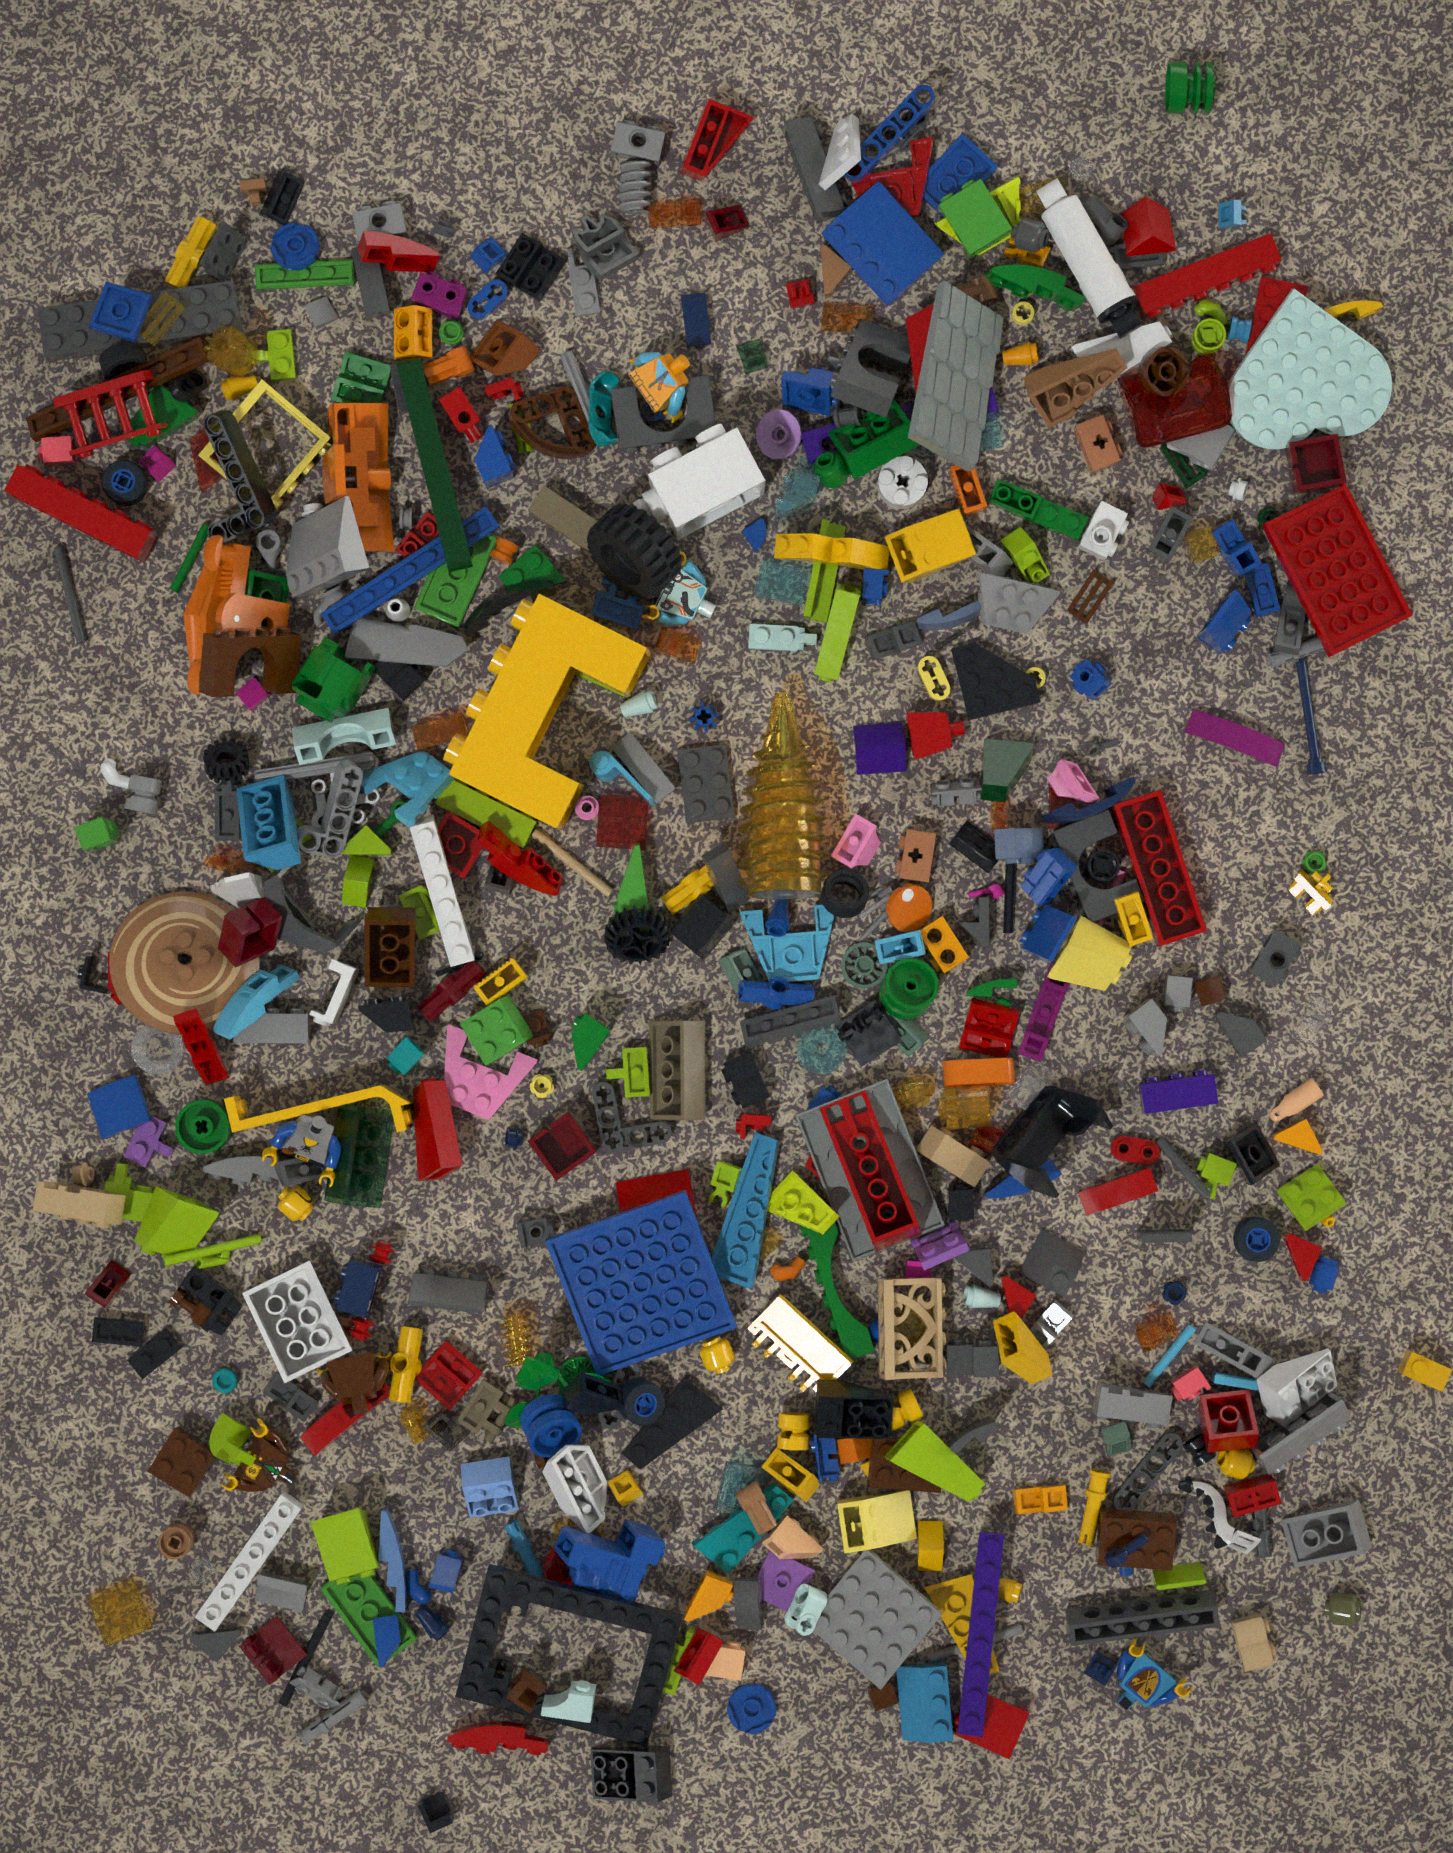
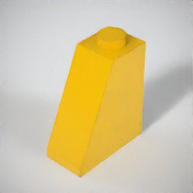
M1011 1312L993 1321L1001 1363L1031 1385L1053 1375L1048 1353L1016 1312Z

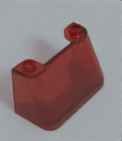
M1212 353L1199 356L1191 362L1189 368L1190 375L1185 387L1174 395H1153L1145 390L1137 375L1117 378L1118 389L1134 437L1139 446L1144 448L1157 446L1220 429L1230 423L1232 411L1229 385Z

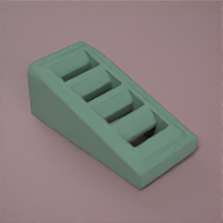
M1123 1421L1101 1428L1107 1457L1131 1450V1439L1126 1422Z

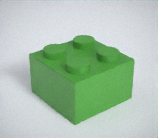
M509 994L460 1024L485 1066L534 1037Z

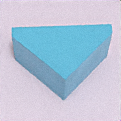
M920 930L875 940L880 964L926 954Z

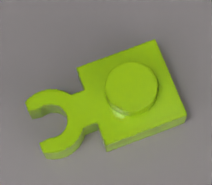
M721 1160L717 1161L710 1185L716 1187V1191L711 1193L709 1197L710 1203H714L717 1195H719L723 1200L721 1207H726L729 1204L730 1196L728 1191L732 1193L735 1191L742 1168Z

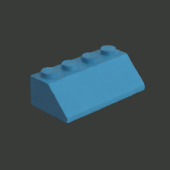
M284 774L237 788L243 857L245 861L275 870L300 864L301 858L294 798Z

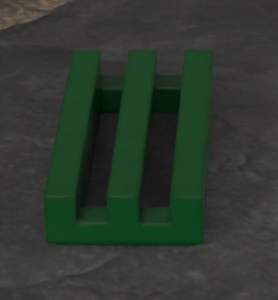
M1167 443L1159 448L1186 489L1207 476L1203 467L1192 463L1199 473L1198 476H1195L1183 456L1172 450L1191 478L1188 481L1168 452Z

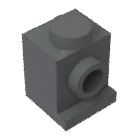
M547 1217L517 1223L521 1248L544 1244L546 1238L555 1236L552 1221L548 1222ZM539 1228L541 1231L540 1236L534 1237L531 1233L532 1229Z

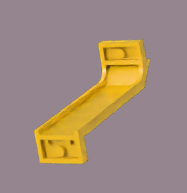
M385 1084L248 1119L245 1118V1114H248L245 1099L241 1100L240 1095L224 1099L232 1133L372 1097L383 1098L389 1103L397 1132L411 1129L410 1124L413 1123L411 1110L405 1108L406 1104L413 1103V1101Z

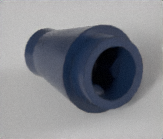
M423 1605L415 1613L430 1639L434 1638L438 1642L451 1629L447 1624L449 1621L429 1609L426 1605Z

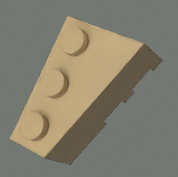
M37 1181L33 1211L59 1215L60 1219L65 1220L78 1219L77 1222L83 1224L96 1222V1227L110 1229L111 1224L121 1225L126 1195L71 1183Z

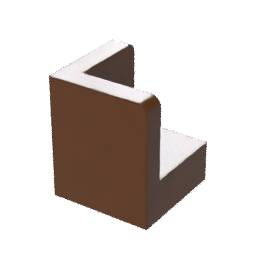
M523 1668L510 1684L506 1698L528 1713H531L534 1710L536 1700L547 1688V1683Z

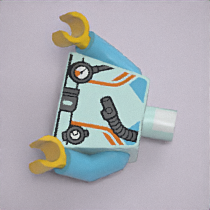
M680 551L679 553L682 559L680 573L663 589L656 605H645V607L650 608L651 613L649 616L642 614V618L654 620L666 626L685 625L688 621L693 622L697 612L711 618L717 605L704 599L708 592L706 580L698 567L686 558L684 552Z

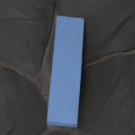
M383 1508L380 1521L378 1561H388L387 1586L397 1587L395 1612H406L407 1578L404 1556L388 1508Z

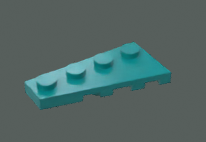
M775 1483L762 1491L767 1500L765 1502L775 1520L794 1501L789 1494ZM743 1508L739 1511L735 1510L729 1515L730 1517L720 1525H714L705 1536L691 1542L696 1549L727 1574L733 1570L765 1534L758 1535L752 1521Z

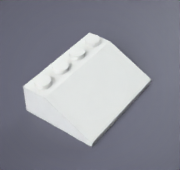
M311 1261L303 1263L242 1293L284 1383L352 1351Z

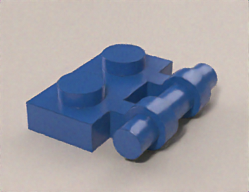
M604 575L601 585L610 587L608 594L598 591L590 615L637 631L645 607L636 604L638 600L636 596H630L629 601L615 597L617 591L621 590Z

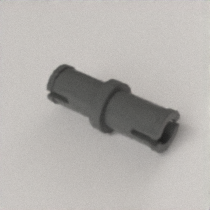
M1265 1508L1251 1512L1253 1524L1251 1535L1261 1539L1260 1543L1255 1547L1257 1558L1272 1556L1269 1541L1271 1528L1268 1527Z

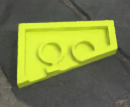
M793 1170L770 1195L768 1212L822 1235L840 1217Z

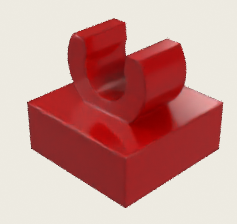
M810 279L786 284L791 309L815 304Z

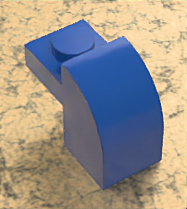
M1230 519L1210 531L1221 550L1219 551L1236 575L1243 576L1262 564L1251 542L1245 541L1234 519Z

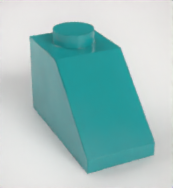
M405 1037L387 1057L390 1061L388 1066L397 1075L400 1073L407 1075L427 1054L410 1037Z

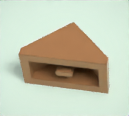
M820 245L825 299L831 298L852 273V267L826 245Z

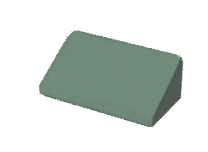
M745 947L718 961L736 995L740 980L763 982Z
M887 1011L884 1012L903 1040L897 1046L908 1057L929 1038V1035L914 1019L901 1020L890 1015Z

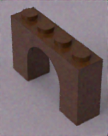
M278 626L277 630L257 627L256 631H250L246 628H235V632H229L226 629H214V633H203L199 692L210 697L234 696L235 674L239 659L247 650L259 647L264 658L262 689L274 694L296 693L293 691L292 682L298 674L301 635L292 632V628Z

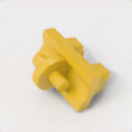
M1301 869L1288 889L1296 898H1299L1305 891L1312 896L1305 904V907L1312 915L1318 913L1323 908L1327 910L1333 902V899L1327 894L1333 889L1327 882L1331 878L1329 873L1322 877L1315 871L1310 877Z

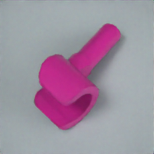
M1000 884L968 892L969 898L990 893L993 900L1005 894Z

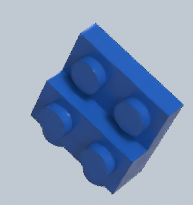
M810 367L808 375H803L797 371L789 372L784 370L781 378L783 406L830 416L837 401L836 398L831 397L833 386L829 385L834 372L823 368L816 369Z

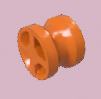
M497 537L495 541L496 547L490 551L489 556L511 566L513 563L512 557L514 553L518 552L519 546L504 538Z

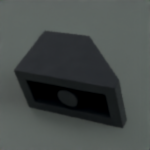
M580 1372L564 1387L566 1408L578 1413L591 1415L618 1410L623 1407L621 1386Z

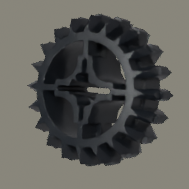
M634 905L629 910L624 907L622 913L616 911L614 917H609L608 924H605L604 942L606 943V948L613 955V958H619L621 963L628 960L630 965L633 962H638L641 965L642 961L651 963L652 958L659 959L660 953L666 952L667 946L670 943L671 930L669 923L661 912L655 911L654 907L647 910L645 905L641 908H637Z

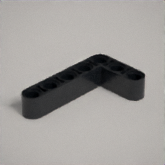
M226 409L209 414L204 419V429L241 509L240 512L209 526L208 537L220 535L223 537L222 544L267 525L277 517L275 505L236 418L231 411Z

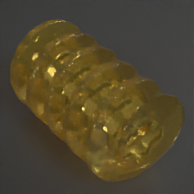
M518 1313L497 1317L505 1319V1322L499 1325V1328L506 1329V1332L501 1334L500 1338L508 1339V1342L502 1344L501 1347L509 1349V1352L503 1354V1357L511 1360L504 1364V1367L523 1365L525 1356L535 1358L534 1354L527 1353L533 1349V1345L525 1343L532 1339L530 1334L524 1333L531 1329L530 1325L523 1324V1322L529 1319V1316Z

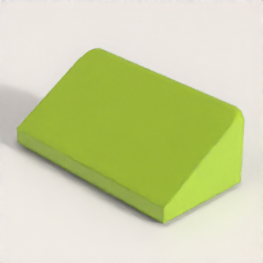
M1200 1562L1173 1565L1172 1571L1152 1569L1154 1586L1157 1590L1196 1586L1206 1583Z

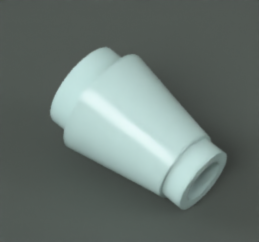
M644 689L624 701V703H621L620 708L623 716L626 718L628 716L653 713V710L658 708V704L653 691H646Z
M975 1284L971 1286L966 1285L963 1293V1305H968L969 1308H998L1000 1305V1293Z

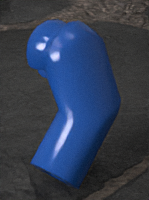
M407 1570V1594L417 1603L425 1604L430 1602L432 1593L419 1584V1570Z

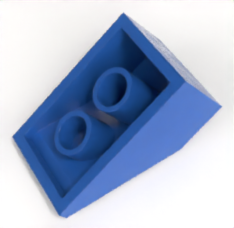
M1234 589L1223 599L1196 637L1219 654L1225 650L1229 652L1237 642L1234 638L1239 630L1244 632L1251 622L1248 617L1252 611L1237 590Z
M1044 905L1042 909L1039 907L1036 909L1031 919L1034 921L1031 930L1025 929L1019 942L1023 943L1020 949L1047 963L1053 962L1076 917Z

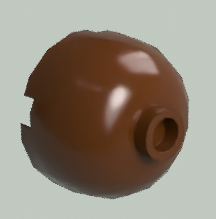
M1158 347L1148 351L1143 356L1138 370L1140 382L1145 390L1157 396H1169L1179 393L1185 387L1189 377L1186 357L1174 347Z

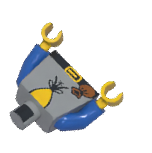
M300 1115L295 1121L283 1123L278 1127L270 1142L271 1147L265 1148L262 1152V1162L265 1157L272 1156L270 1166H274L277 1162V1150L280 1149L279 1152L324 1168L325 1165L326 1169L320 1175L319 1184L321 1185L323 1177H328L331 1180L329 1186L331 1187L336 1178L333 1170L337 1168L341 1146L337 1137L333 1135L334 1127L327 1124L323 1117L315 1116L311 1118L306 1115Z

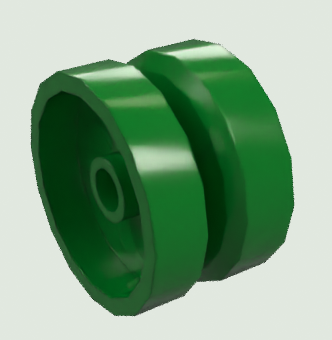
M914 958L899 960L890 967L879 987V998L882 1006L890 1015L901 1020L919 1018L933 1003L938 993L939 980L935 971L928 963Z
M201 1099L188 1103L180 1110L175 1121V1133L178 1141L185 1149L195 1154H208L222 1149L229 1142L233 1134L226 1107L212 1099ZM205 1121L207 1122L206 1127L209 1129L208 1131H204L201 1127Z

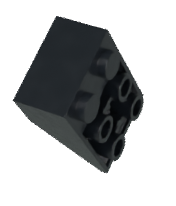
M817 1380L814 1417L816 1438L891 1439L894 1396L844 1380Z
M649 1745L647 1747L630 1746L590 1749L593 1799L658 1803L672 1797L670 1746Z

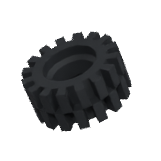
M222 738L223 742L219 743L216 740L214 741V746L209 744L207 746L208 750L205 749L203 756L205 771L209 779H214L215 783H219L222 780V785H227V781H231V784H234L236 778L238 781H241L243 779L242 775L246 776L248 774L247 770L250 769L248 751L246 746H242V742L239 740L235 743V739L231 738L230 742H227L226 738ZM226 758L235 759V761L230 764L218 763L222 759Z

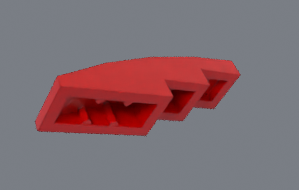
M195 1008L174 1015L175 1025L181 1033L183 1043L191 1055L192 1063L204 1083L209 1085L228 1079V1071L198 1009Z

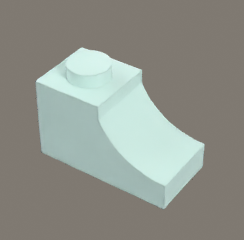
M583 1680L572 1681L571 1686L564 1692L545 1695L541 1716L590 1723L594 1708L596 1684Z

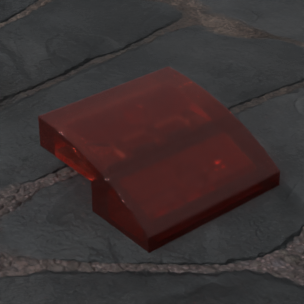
M600 794L596 847L633 850L634 844L640 842V849L645 850L649 803L643 797Z

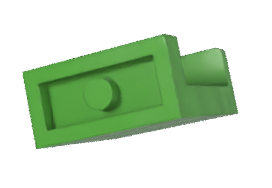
M981 179L976 182L970 180L961 187L962 191L955 195L953 193L947 194L940 200L941 203L938 206L939 213H943L963 245L964 253L968 260L1006 238L1012 231V227Z

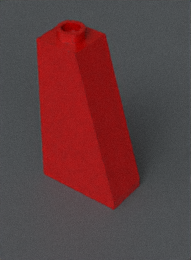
M426 1078L421 1080V1084L413 1088L418 1181L439 1180L463 1166L446 1081Z

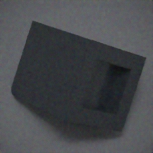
M443 1792L434 1794L419 1802L418 1808L430 1833L453 1823L454 1816Z

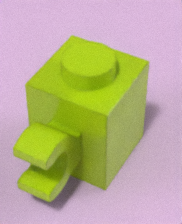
M1206 1152L1205 1157L1200 1156L1196 1169L1199 1170V1176L1207 1179V1181L1202 1183L1210 1188L1211 1194L1209 1198L1213 1199L1216 1196L1218 1183L1229 1187L1237 1163Z

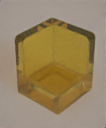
M1210 527L1185 533L1184 540L1191 564L1213 559L1217 556Z

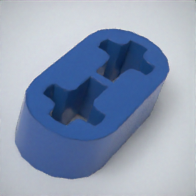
M496 279L484 286L468 302L467 308L470 316L476 320H483L507 298L508 289L506 284ZM493 286L496 288L501 286L502 296L495 295L489 299L488 297L493 293L491 288ZM486 300L487 303L483 306L484 312L482 314L480 312L474 313L475 308L473 305L475 303L480 305Z

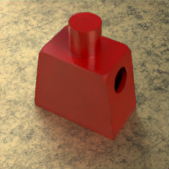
M460 386L438 400L458 433L460 434L464 431L471 444L484 436L476 424L481 420ZM461 412H466L469 417L467 423H462L458 417Z
M946 712L906 713L914 761L952 748L951 737L965 735L963 721L948 723Z

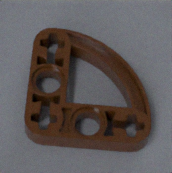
M560 387L517 401L508 411L510 423L520 438L531 448L544 455L559 459H576L588 455L594 448L595 443L589 433L588 423L575 391L570 387ZM562 393L565 397H570V400L567 402V405L565 401H560L559 399L562 396ZM538 400H544L548 403L549 409L547 412H540L537 409L536 402ZM529 407L531 408V411L527 412L523 416V419H521L520 416L515 415L517 408H519L520 411L528 410ZM568 407H569V409H571L572 407L575 408V409H573V410L568 411L567 413H564V411H565ZM558 414L570 446H560L542 439L527 424ZM573 415L579 419V427L573 428L569 426L567 421L569 416ZM581 430H583V432H582L579 436H578V434L575 435V436H573V434H576V433L580 432ZM580 438L582 442L588 443V445L585 447V450L583 449V447L577 446V444L580 442Z

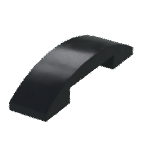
M553 580L520 582L494 593L480 603L465 621L467 635L469 636L490 626L489 615L523 598L530 596L533 602H535L538 594L547 598L556 594Z

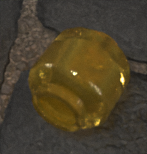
M916 1075L901 1079L898 1082V1086L894 1089V1094L899 1106L912 1110L926 1106L929 1103L930 1096L933 1095V1089L929 1081L926 1082L922 1076Z

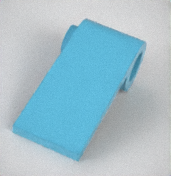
M598 751L591 756L589 765L597 779L608 782L621 774L652 807L656 805L653 798L611 754L606 751Z

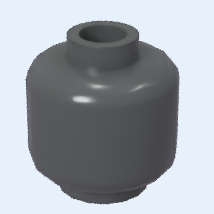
M1023 218L1018 224L1015 223L1013 225L1011 238H1014L1016 248L1037 253L1040 249L1046 247L1049 239V230L1046 229V225L1042 221Z

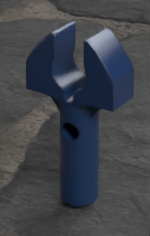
M1141 1534L1122 1548H1114L1109 1551L1104 1557L1108 1566L1115 1568L1128 1561L1126 1557L1148 1543V1537L1145 1534Z

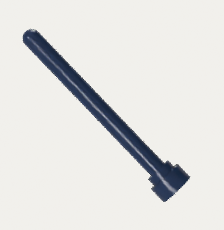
M1301 658L1296 662L1310 754V759H1308V764L1306 765L1307 775L1321 774L1327 772L1326 762H1323V757H1320L1306 660Z

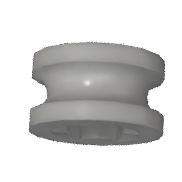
M400 507V529H403L405 526L413 529V507H410L408 510Z

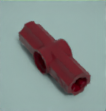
M476 960L468 962L457 973L451 974L436 987V990L420 1002L417 1007L424 1017L431 1022L449 1006L452 1007L468 994L467 991L487 976V974Z

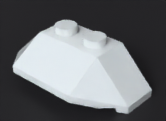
M565 1445L547 1461L542 1472L560 1508L582 1532L590 1533L605 1520L604 1508L607 1498V1481L590 1446Z

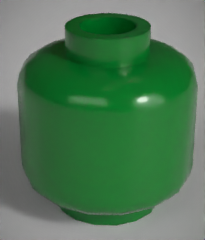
M837 452L822 453L814 464L815 475L822 485L827 488L841 486L846 482L850 474L842 456Z

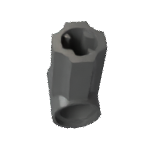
M1096 195L1083 204L1104 244L1113 246L1128 228V222L1118 213H1112Z

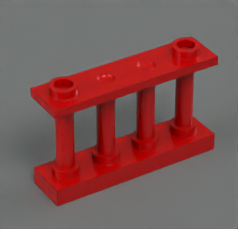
M142 370L52 398L55 408L64 407L65 411H68L79 448L69 451L70 456L79 455L80 459L94 455L93 450L145 434H147L148 438L162 434L161 429L167 428L168 424L167 422L156 424L145 389L147 386L146 381L153 380L151 370ZM132 386L133 390H136L147 426L136 431L133 430L122 395L124 393L123 389ZM109 393L110 397H113L124 432L123 435L113 438L110 436L100 404V400H102L101 395ZM85 400L87 404L91 405L102 440L91 445L88 444L77 409L79 407L78 402Z

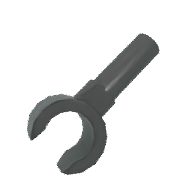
M1117 738L1099 744L1089 742L1085 747L1095 745L1097 747L1096 753L1088 755L1095 757L1101 750L1118 745L1120 742Z

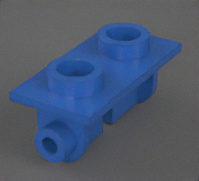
M815 1433L814 1438L811 1439L812 1452L816 1453L817 1462L814 1463L815 1477H819V1484L825 1482L826 1478H829V1482L839 1481L838 1476L841 1475L839 1459H829V1454L838 1453L836 1438H816Z

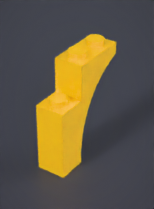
M814 533L776 534L774 558L833 564L862 570L864 568L887 570L889 548L886 545L856 538H832Z

